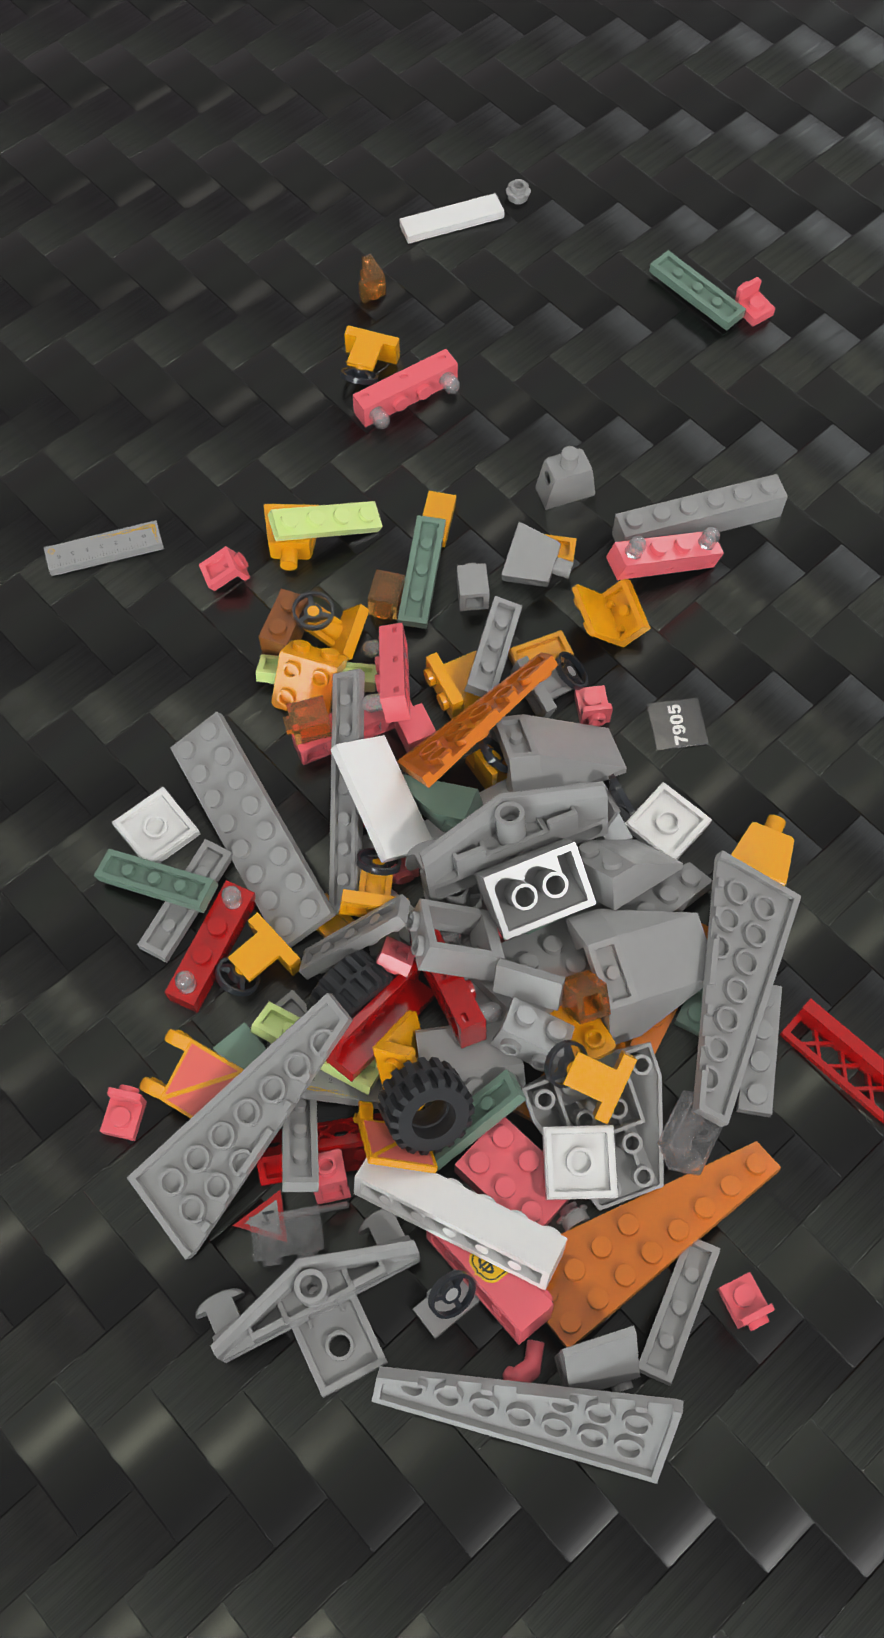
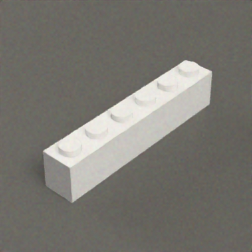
M367 1157L355 1175V1195L543 1290H546L563 1256L568 1238L562 1236L558 1230L550 1226H542L528 1219L524 1213L518 1210H510L496 1203L493 1198L486 1194H477L465 1188L462 1183L453 1178L447 1179L437 1173L368 1164Z

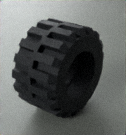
M364 949L357 950L337 962L322 977L309 997L306 1010L308 1011L324 995L330 993L353 1019L394 978L381 965L376 964L377 961Z
M425 1057L417 1058L415 1063H411L410 1060L403 1063L405 1067L400 1070L397 1068L391 1072L393 1077L385 1079L382 1084L385 1090L379 1091L378 1099L380 1103L378 1108L393 1140L396 1141L401 1149L406 1148L408 1153L415 1154L419 1151L420 1155H428L430 1151H434L435 1154L442 1152L443 1147L448 1145L450 1148L455 1144L454 1140L462 1138L466 1134L465 1127L471 1126L473 1120L470 1116L475 1112V1107L472 1104L474 1102L472 1095L455 1068H452L450 1063L445 1060L440 1062L439 1058L431 1057L427 1061ZM434 1101L429 1107L417 1111L424 1104Z

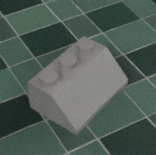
M561 839L474 873L484 903L504 940L596 904L576 843L568 839Z
M503 1019L486 1021L487 1039L462 1049L450 1026L415 1030L418 1058L425 1057L429 1061L431 1057L439 1058L440 1062L445 1060L450 1063L472 1096L506 1069L515 1075L520 1087L526 1085L523 1060L515 1056H508L501 1052L500 1049L491 1045L493 1037L499 1031ZM434 1101L426 1103L425 1108L433 1104Z

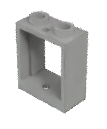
M420 898L414 911H410L408 914L406 927L411 934V952L415 955L418 970L493 981L497 964L500 958L505 960L497 926L488 910ZM434 929L469 935L472 947L437 942Z

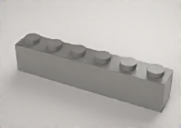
M778 474L618 513L615 515L612 535L615 542L711 530L713 533H718L781 517L788 496Z

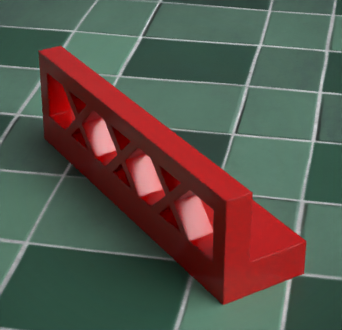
M414 959L407 977L398 974L389 985L353 1018V1021L327 1058L326 1062L351 1082L375 1059L372 1047L408 1010L415 1011L419 1015L434 1000L435 995L432 989L418 980L421 970L417 968L416 959Z
M810 998L779 1036L884 1124V1111L875 1104L873 1092H884V1059ZM801 1021L812 1030L813 1041L801 1042L791 1031ZM820 1047H832L837 1051L839 1064H827L821 1059ZM846 1069H858L863 1073L866 1086L854 1087L848 1081Z
M381 1113L373 1114V1120L384 1121ZM353 1117L317 1123L318 1153L340 1149L343 1155L345 1171L359 1170L366 1159V1153L359 1125L354 1123ZM282 1129L278 1131L271 1143L279 1142L280 1144L276 1147L267 1148L257 1162L261 1186L282 1183ZM336 1132H348L343 1136H334Z

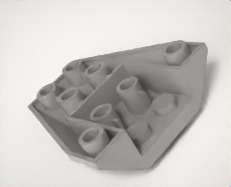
M522 714L504 716L488 734V737L499 743L508 767L506 788L508 792L566 786L579 782H600L608 780V776L613 773L615 776L626 773L627 767L609 728Z
M596 909L566 919L576 951L580 949L585 951L605 1012L598 1015L616 1044L642 1036L703 988L707 938L698 913Z
M651 1042L617 1049L598 1060L614 1067L621 1050L635 1056L637 1059L608 1124L595 1119L593 1116L598 1100L571 1087L558 1088L551 1084L545 1075L521 1087L527 1099L525 1102L531 1120L541 1134L543 1127L614 1125L618 1198L590 1199L599 1211L664 1187L662 1074ZM565 1077L555 1080V1082H564Z

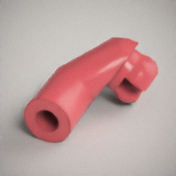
M527 1340L524 1360L515 1367L507 1366L503 1371V1380L528 1383L536 1380L541 1373L545 1343Z

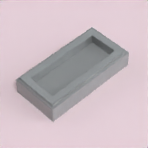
M500 958L496 967L493 992L512 998L516 997L522 1001L558 1011L561 1005L566 977Z

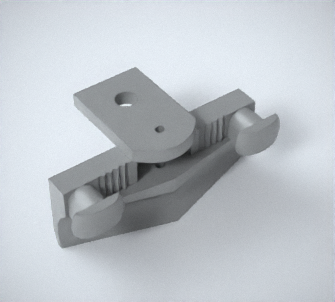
M603 781L579 782L566 786L499 793L438 839L427 840L411 848L406 855L405 866L409 871L417 868L420 869L422 887L428 899L438 901L478 885L474 873L561 839L574 841L577 846L608 834V795L606 786Z
M384 1209L377 1210L369 1215L358 1229V1235L360 1236L371 1232L377 1245L298 1258L241 1315L235 1301L242 1298L245 1293L240 1289H228L210 1296L199 1305L196 1311V1319L208 1317L215 1333L210 1347L216 1358L225 1363L292 1329L320 1394L324 1398L375 1371L380 1366L388 1364L357 1294L419 1263L420 1256L415 1241L411 1240L409 1235H404L397 1220L398 1216ZM339 1335L347 1337L350 1341L349 1352L342 1357L334 1356L330 1351L332 1339Z

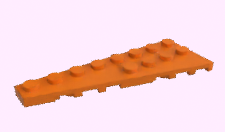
M756 1141L665 1184L664 1187L648 1192L562 1233V1236L568 1238L563 1256L546 1288L553 1298L552 1303L554 1304L552 1316L546 1322L566 1348L578 1344L673 1263L690 1246H693L696 1241L700 1240L776 1175L781 1169L779 1164Z

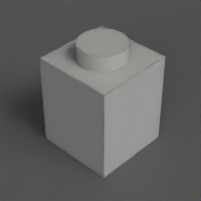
M486 563L458 565L456 582L460 611L489 609L490 593Z

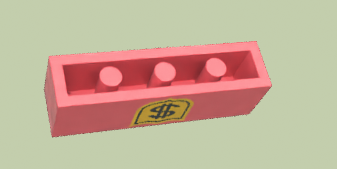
M426 1231V1238L453 1269L467 1272L473 1278L476 1285L475 1295L518 1345L551 1318L554 1304L552 1303L553 1298L547 1289L543 1290ZM464 1278L463 1281L469 1287L468 1279Z

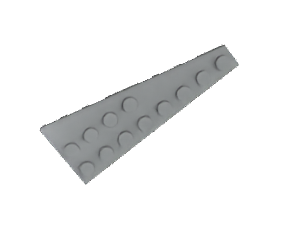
M723 850L716 854L714 860L692 1109L694 1113L720 1127L729 1124L801 899V895Z
M689 862L683 865V869L617 910L682 912L712 889L713 880ZM597 902L595 905L582 909L529 935L524 933L502 942L505 960L566 977L561 1000L562 1005L594 980L584 949L577 951L575 949L566 919L596 909L610 908ZM495 977L493 981L469 978L506 1013L508 1005L513 998L493 992ZM526 1002L549 1014L554 1011L546 1007Z
M327 993L127 1177L185 1260L192 1258L198 1252L353 1021L332 994Z
M383 1366L379 1368L372 1402L655 1484L658 1482L683 1414L684 1403L682 1400Z

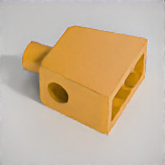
M264 504L270 556L273 559H280V567L288 571L295 570L298 559H310L317 538L275 541L268 513L271 509L318 505Z
M769 815L765 825L757 822L751 823L731 855L785 886L789 873L794 838L782 833L786 824L783 818L777 815Z

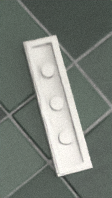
M496 193L400 218L399 222L409 244L504 218V209Z

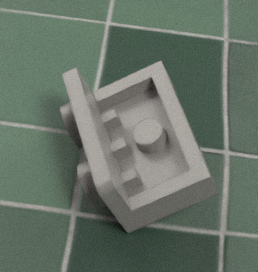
M513 997L508 1005L500 1029L493 1037L491 1045L500 1049L501 1052L508 1056H515L531 1064L536 1070L544 1071V1063L549 1051L557 1043L563 1040H571L575 1026ZM564 1048L554 1057L551 1065V1074L557 1069L560 1058L564 1056Z

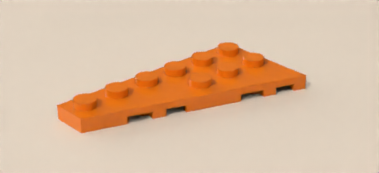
M540 652L397 761L400 768L430 788L477 742L487 737L489 731L540 682L551 676L552 671L558 666L554 657Z

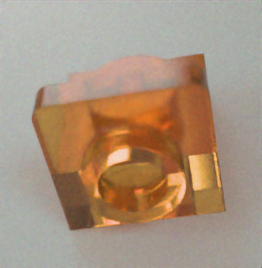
M369 254L362 257L363 269L360 270L362 280L359 282L361 301L366 303L386 295L385 275L373 256Z

